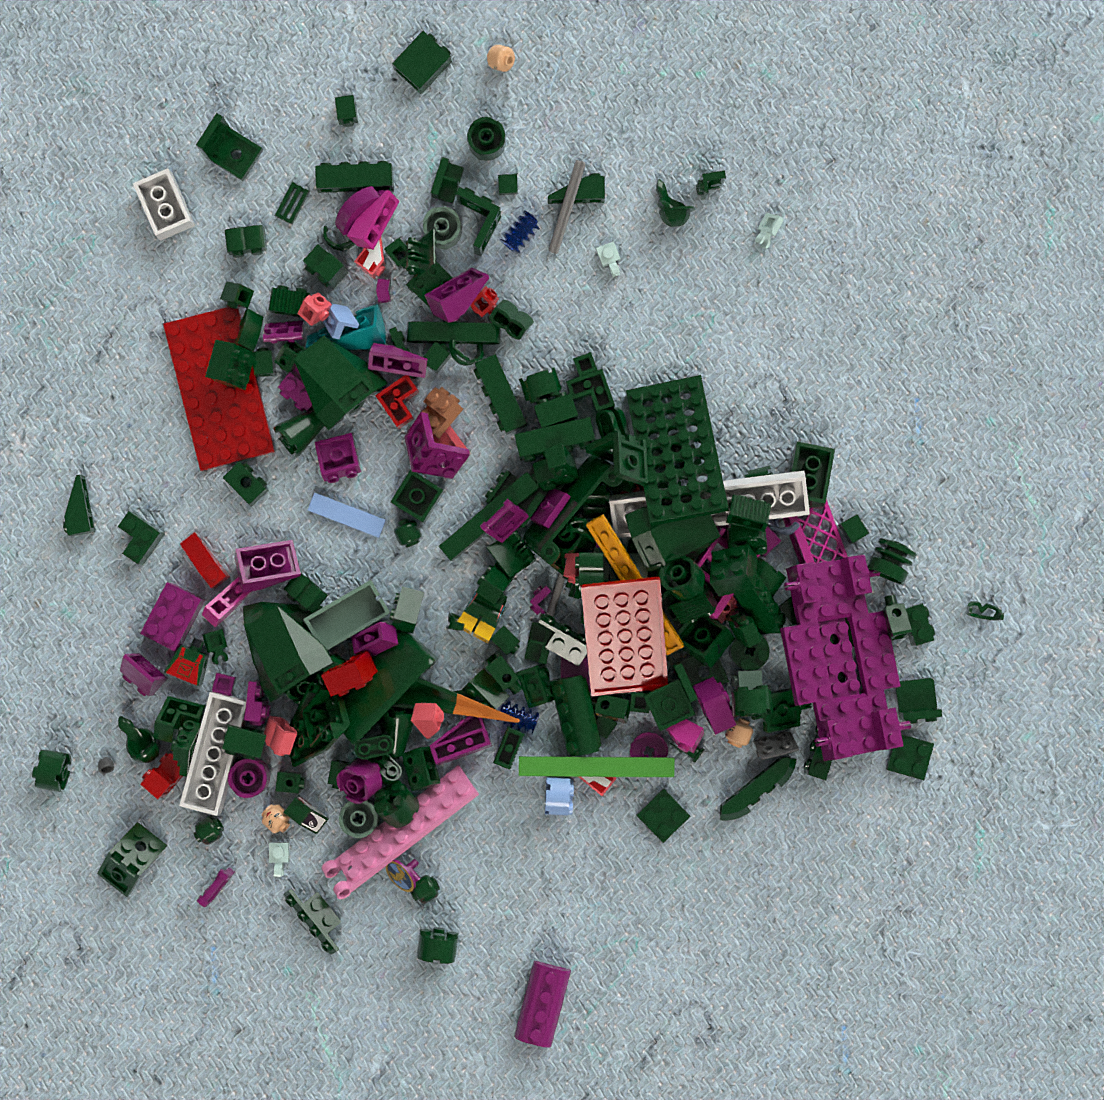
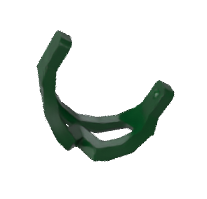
M324 226L323 237L332 249L345 251L355 245L351 240L340 245L331 241L327 237L328 228Z
M455 340L449 341V352L458 364L463 366L472 365L480 361L484 356L483 344H477L476 356L470 360L455 348Z
M576 518L567 522L560 532L561 536L568 532L584 534L591 540L588 549L592 550L596 546L594 537L586 531L589 529L586 526L588 522L585 518ZM581 523L585 530L573 528L572 525Z
M971 601L967 605L966 614L968 616L992 621L1004 619L1002 610L994 605L986 603L982 607L978 601ZM972 606H978L981 613L987 608L993 609L996 612L993 617L972 613Z
M449 612L448 622L450 624L446 626V629L463 631L465 624L457 622L456 619H459V615Z

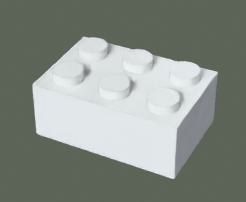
M168 168L133 183L153 232L160 241L195 226L174 175Z

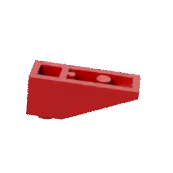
M196 532L180 543L210 588L216 589L230 578L229 574Z

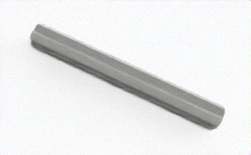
M580 160L575 161L549 246V251L558 254L584 172L586 164Z

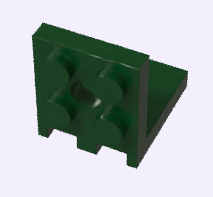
M218 113L215 114L196 143L197 148L206 159L241 181H244L263 152L262 147L231 129L224 117ZM236 150L242 152L239 159L232 158V153Z
M459 187L456 192L458 203L487 217L473 244L474 253L482 256L502 217L501 207L493 204L492 200L486 196L479 197L475 195V192L470 188L465 187L463 189Z
M617 430L586 445V453L614 462L615 477L642 486L648 484L646 440L637 441L635 436L630 434L623 436L621 431Z
M692 656L671 665L689 702L698 699L692 686L714 677L717 683L721 682L722 685L729 682L719 659L712 668L706 666L709 669V674L706 677H700L698 674L699 668L706 665Z
M137 822L108 852L97 874L124 896L128 897L142 874L168 845ZM135 845H142L144 851H138Z

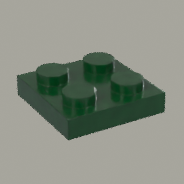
M679 679L643 695L660 731L695 715Z
M901 734L903 746L891 749L886 770L925 780L934 743Z
M664 788L636 814L662 843L691 817Z

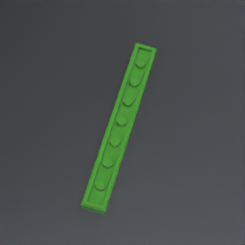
M519 756V776L674 777V757Z

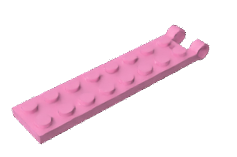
M459 765L440 779V784L427 788L416 797L419 801V810L417 813H414L412 816L414 819L409 824L401 828H394L384 821L370 835L359 840L335 860H329L322 865L321 869L327 878L336 876L341 870L347 878L346 881L337 883L333 888L338 899L348 897L351 892L479 795Z

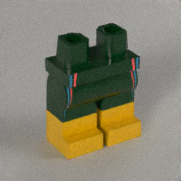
M475 591L457 622L464 623L463 631L471 635L479 618H481L473 636L488 644L505 611L507 596L502 594L494 605Z

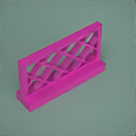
M827 499L822 514L813 511V508L810 507V514L806 516L805 520L798 518V516L783 518L786 527H790L795 521L800 524V527L789 535L799 564L819 563V561L827 562L821 559L824 550L833 553L830 561L835 560L836 555L841 558L848 557ZM811 514L820 517L817 526L808 523ZM823 519L828 521L831 526L829 532L820 529ZM806 526L815 530L811 539L806 537L803 532ZM817 532L826 535L823 544L814 541ZM830 537L837 542L835 550L826 546ZM812 544L821 547L818 557L810 551Z

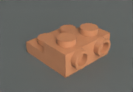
M435 387L423 401L427 407L422 412L428 413L432 434L437 438L442 436L463 411V408L458 404L460 400L453 394L450 395L443 387L440 389Z

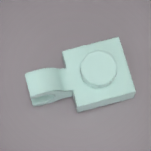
M766 213L758 227L760 234L756 237L755 242L761 244L760 247L767 249L771 242L770 236L777 234L784 219L781 216Z
M614 241L596 248L602 267L608 266L612 277L620 275V270L616 263L620 261V256Z
M289 842L269 843V863H275L274 877L284 876V862H289Z

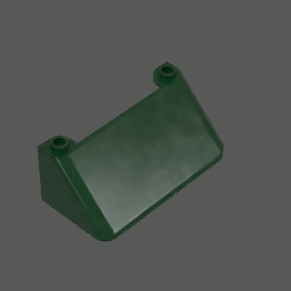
M594 455L589 456L577 469L579 478L572 483L565 484L560 490L571 497L550 528L533 522L524 534V543L562 575H564L566 565L564 557L567 553L560 552L559 547L552 541L597 486L602 483L615 494H619L622 491L631 493L637 487L633 482L615 477L614 465Z
M396 630L398 644L379 653L373 660L378 671L372 676L373 679L367 682V685L363 688L356 690L354 687L349 689V693L343 695L350 721L349 727L343 734L354 746L371 731V728L421 675L426 673L427 669L437 662L438 658L412 633Z

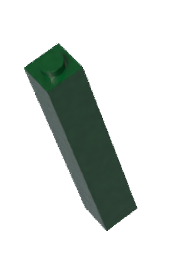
M528 472L523 474L441 543L438 547L448 559L454 561L486 534L480 525L484 521L487 522L504 505V501L509 499L519 507L541 487L537 484L535 474L532 473L530 475Z

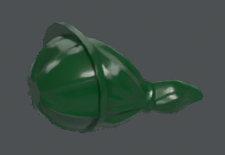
M658 179L656 191L660 199L657 205L662 221L670 227L684 225L689 219L690 212L694 211L695 207L685 206L683 203L670 198L664 182Z
M119 716L118 726L127 735L126 750L132 760L140 763H151L159 756L161 749L160 741L153 738L154 733L146 728H136L131 720Z

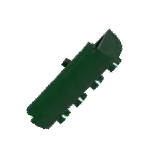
M578 675L550 680L567 756H581L599 751L602 743L586 677Z

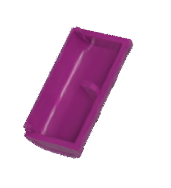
M534 960L514 1034L517 1040L540 1047L549 1048L552 1046L571 974L570 969Z

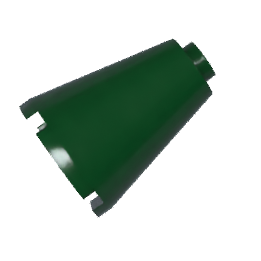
M314 409L277 424L273 429L275 434L277 432L280 433L281 436L278 439L291 455L295 453V458H297L325 426L317 418Z
M391 707L380 719L381 734L391 736L395 742L393 751L388 754L393 759H399L402 753L405 752L414 725L411 721L414 709Z

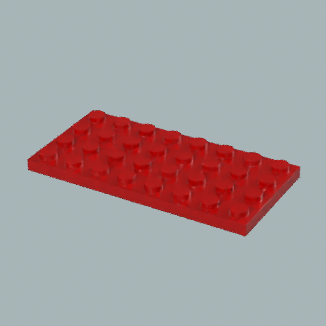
M225 307L163 324L200 471L275 452L253 365L246 390L229 387L205 377L215 340L236 344L235 340L241 329V326H239L241 321L239 307L237 309Z

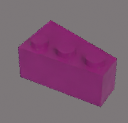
M467 716L450 731H447L430 745V749L436 765L439 766L492 747L493 745L484 719Z

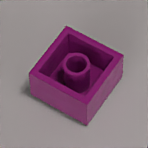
M714 677L692 686L703 714L715 735L736 726L735 717H733V707L729 703L730 698L726 690L724 691L721 682L717 683Z

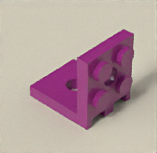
M420 412L404 436L412 472L453 479L470 456L469 449L434 442L428 413Z

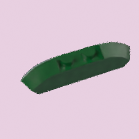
M782 756L776 759L721 803L720 820H734L750 813L748 805L751 804L753 806L759 802L760 796L765 792L768 794L774 790L776 783L782 787L789 780L795 769L797 759Z

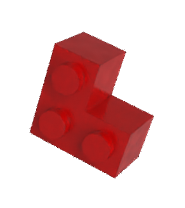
M404 375L375 395L398 429L414 420V417L404 403L417 395L419 391L408 375Z
M367 650L352 656L343 664L328 669L321 677L331 696L336 694L343 696L350 692L349 689L355 687L358 690L366 686V683L373 679L372 676L378 671Z
M173 752L164 754L159 760L161 764L157 768L149 769L142 776L144 780L140 785L157 800L167 796L183 777L179 775L180 767L177 766L178 761L173 760Z

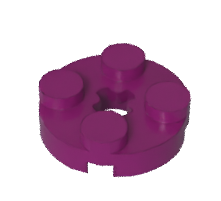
M641 733L631 742L630 757H649L643 753L647 746L654 748L653 756L651 757L668 756V746L665 740L656 733Z

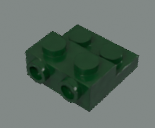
M186 720L183 727L180 726L178 730L177 740L174 739L172 742L173 760L178 761L177 766L180 767L179 775L187 777L201 727L199 722Z

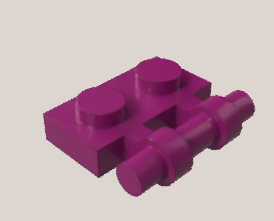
M304 320L266 323L263 342L275 344L278 341L295 342V340L303 339Z

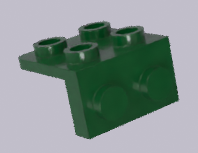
M932 678L900 681V687H895L899 720L910 721L911 724L918 723V719H925V722L937 721V717H943L942 709L937 708L935 685Z

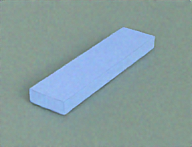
M314 493L308 508L310 512L380 538L386 522L385 519Z

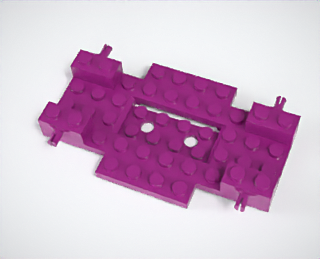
M865 554L827 562L799 564L786 568L788 583L785 582L784 587H789L784 589L791 592L797 622L796 626L780 628L795 706L813 703L819 738H816L814 742H820L815 745L816 747L821 746L824 761L902 747L901 730L911 729V725L904 726L911 723L910 721L899 722L896 708L888 709L884 689L900 687L892 641L888 636L883 611L868 613L865 594L872 593L870 577L880 576V572L874 573L878 571L868 569ZM845 618L847 619V621H849V624H850V629H851V634H852V639H853V644H854V649H855V654H856V659H857V664H858V669H859V674H860V679H861V684H862L861 694H860V691H859L860 682L857 680L856 671H855V669H856V663L853 661V656H852V651H851V650H852V644H851V642L849 641V636H848V629H849V627H848V624H847L846 621H845ZM832 634H835L838 637V643L836 645L832 644L830 641V636ZM839 672H843L846 676L844 683L838 680Z

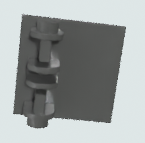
M780 732L777 735L761 737L753 741L757 749V756L761 757L762 760L799 751V747L791 732Z

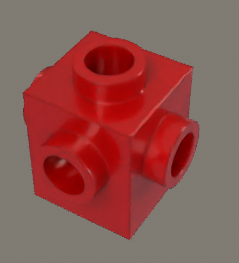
M485 286L470 306L475 313L483 317L487 312L489 314L492 313L497 306L496 303L499 298L492 288Z

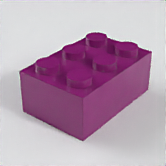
M167 582L140 634L173 651H177L183 645L206 600L172 582Z

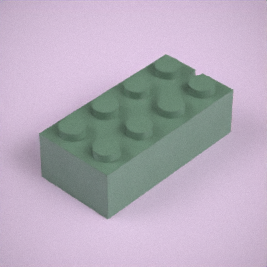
M369 580L304 618L303 622L308 631L329 650L390 614V611L382 598L376 601L375 598L380 594L373 582Z

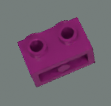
M378 622L351 636L354 654L356 655L368 650L370 656L373 657L398 644L395 626L389 625L386 622Z

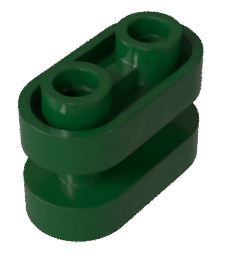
M620 408L604 409L596 414V424L601 438L617 430L621 431L623 436L630 434L624 412Z
M389 735L362 739L355 745V754L361 759L387 755L393 751L395 742Z
M388 754L368 759L370 762H375L379 765L382 783L385 786L399 781L402 769Z

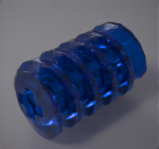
M525 210L523 211L524 216L518 217L519 222L515 221L513 223L514 228L509 227L508 231L510 234L504 233L503 237L505 240L500 239L501 243L508 249L519 254L518 246L525 248L523 240L530 242L527 235H535L532 229H540L537 219Z
M510 700L506 704L503 703L500 712L520 720L518 723L510 722V727L513 728L515 724H518L517 730L520 731L522 727H525L526 734L530 729L533 734L539 719V712L532 716V709L525 713V706L518 710L517 703L513 707H511Z

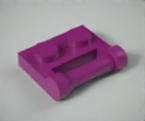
M509 499L503 502L504 505L487 522L484 521L480 525L484 532L501 543L529 517L524 510L513 504Z
M230 867L226 870L220 869L214 882L204 891L203 896H199L197 902L203 907H207L212 903L235 871Z

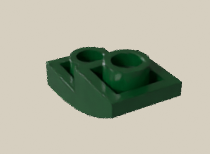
M246 308L239 324L241 329L235 343L254 352L261 333L264 317Z

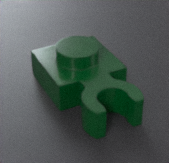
M223 629L202 634L207 653L213 652V664H219V656L222 657L223 662L228 661L227 654L223 652V648L227 647Z

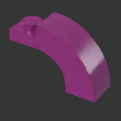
M370 186L356 192L346 200L335 220V225L342 235L349 233L355 220L386 190L376 191Z

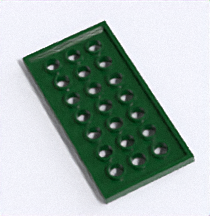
M701 375L626 390L635 440H646L648 484L643 487L650 525L656 526L729 511ZM683 394L691 395L689 399L681 398ZM667 397L672 399V401L669 403L662 402V400ZM647 401L653 402V405L650 407L643 406ZM686 410L694 411L690 416L684 414ZM670 413L675 415V417L670 420L665 418V416ZM650 417L656 418L654 423L646 422ZM690 426L697 427V430L694 432L687 431ZM671 430L678 431V434L675 436H670L668 433ZM652 434L659 435V437L655 440H651L649 438ZM694 442H698L701 444L700 447L696 449L691 448L690 446ZM675 446L682 448L679 452L671 451ZM655 450L662 451L660 456L652 455ZM697 459H703L704 463L701 465H695L694 461ZM677 463L685 464L682 469L675 468ZM658 467L666 468L662 473L655 471ZM699 476H706L708 478L705 482L697 481ZM682 479L688 481L685 486L678 485V482ZM666 483L669 487L661 490L658 488L659 485ZM706 492L711 494L710 498L708 499H702L700 497L703 493ZM685 496L692 498L688 503L681 502V499ZM665 500L672 502L669 507L661 505Z

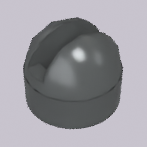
M104 757L98 762V769L102 774L112 772L115 768L113 761L109 757Z

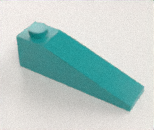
M379 304L356 311L354 317L359 323L358 328L344 326L340 339L332 338L326 327L308 335L306 349L322 336L327 337L346 350L370 349L373 343L385 344L386 329Z

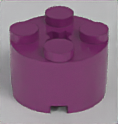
M255 758V760L242 759L235 763L228 773L230 788L237 796L242 798H252L259 795L268 787L270 782L268 765L258 758ZM249 773L253 777V780H251L250 782L249 779L246 778V775H248Z
M356 758L337 775L339 790L344 791L347 795L345 798L352 803L361 804L382 788L379 765L367 759Z

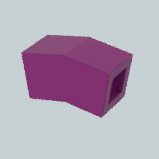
M378 278L376 292L379 304L391 302L389 293L390 280Z

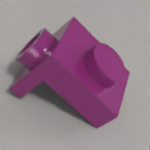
M539 586L532 593L535 597L530 601L532 604L530 608L537 615L539 613H546L538 604L551 592L547 586L544 588Z

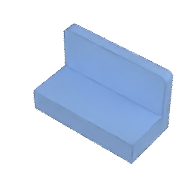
M332 304L328 318L323 321L331 337L335 339H340L344 326L358 328L359 326L347 306Z

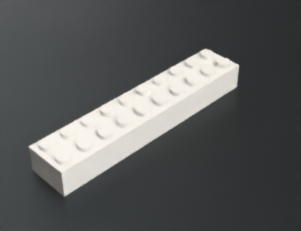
M804 471L723 481L728 507L732 496L735 494L736 496L744 495L748 499L764 500L770 503L769 519L810 514ZM644 491L610 496L609 504L613 530L618 538L631 537L624 515L647 506ZM706 492L703 493L700 497L702 499H708L710 498L711 494ZM685 496L681 499V502H690L692 498ZM665 500L661 505L672 504V502ZM728 511L711 514L716 526L729 524L726 523Z

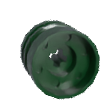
M879 538L877 543L884 547V549L875 547L874 550L881 557L872 556L867 564L868 569L878 571L874 573L880 572V577L903 585L909 573L902 568V565L912 566L913 563L906 559V557L915 559L917 554L897 541Z

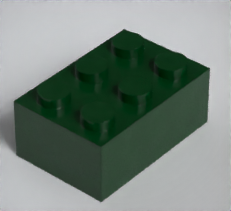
M797 441L793 450L789 472H805L809 507L822 510L826 504L835 449Z

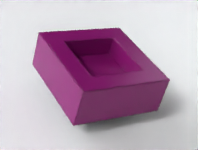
M216 673L212 692L231 696L236 677Z

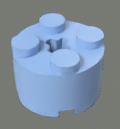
M547 776L545 815H572L574 778Z

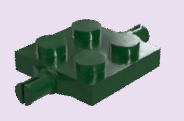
M792 688L771 692L773 714L767 715V713H762L761 716H751L752 720L763 719V731L766 733L801 726L800 715L802 710L811 709L812 704L795 706Z

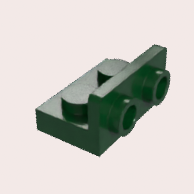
M725 170L701 175L698 184H696L697 195L701 196V200L706 199L709 193L708 190H717L723 185L726 179Z
M544 663L517 672L528 708L554 700L550 686L549 670L545 667Z

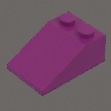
M471 267L425 294L424 296L433 315L447 322L457 321L460 318L459 316L467 311L488 281L489 275Z
M293 540L235 549L234 559L242 593L262 590L301 576Z
M140 653L125 654L122 658L120 672L123 674V679L130 684L133 682L138 687L136 690L143 696H153L168 679Z

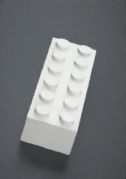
M216 692L209 693L179 806L215 816L222 813L229 787L228 773L235 764L237 753L236 755L224 753L225 750L221 748L226 724L244 728L246 720H244L246 700Z

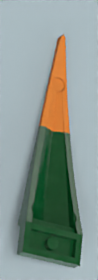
M419 678L392 706L414 709L415 703H437L444 713L515 723L520 722L515 717L423 678Z

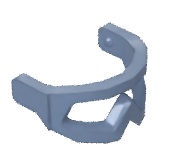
M779 518L774 519V524L771 522V519L768 521L770 529L779 532L781 535H791L800 527V524L796 521L786 528L779 527Z

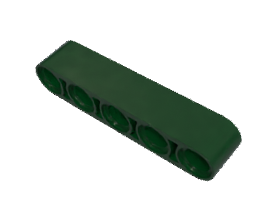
M407 322V342L434 344L436 342L438 344H449L450 340H455V344H500L501 328L493 323Z

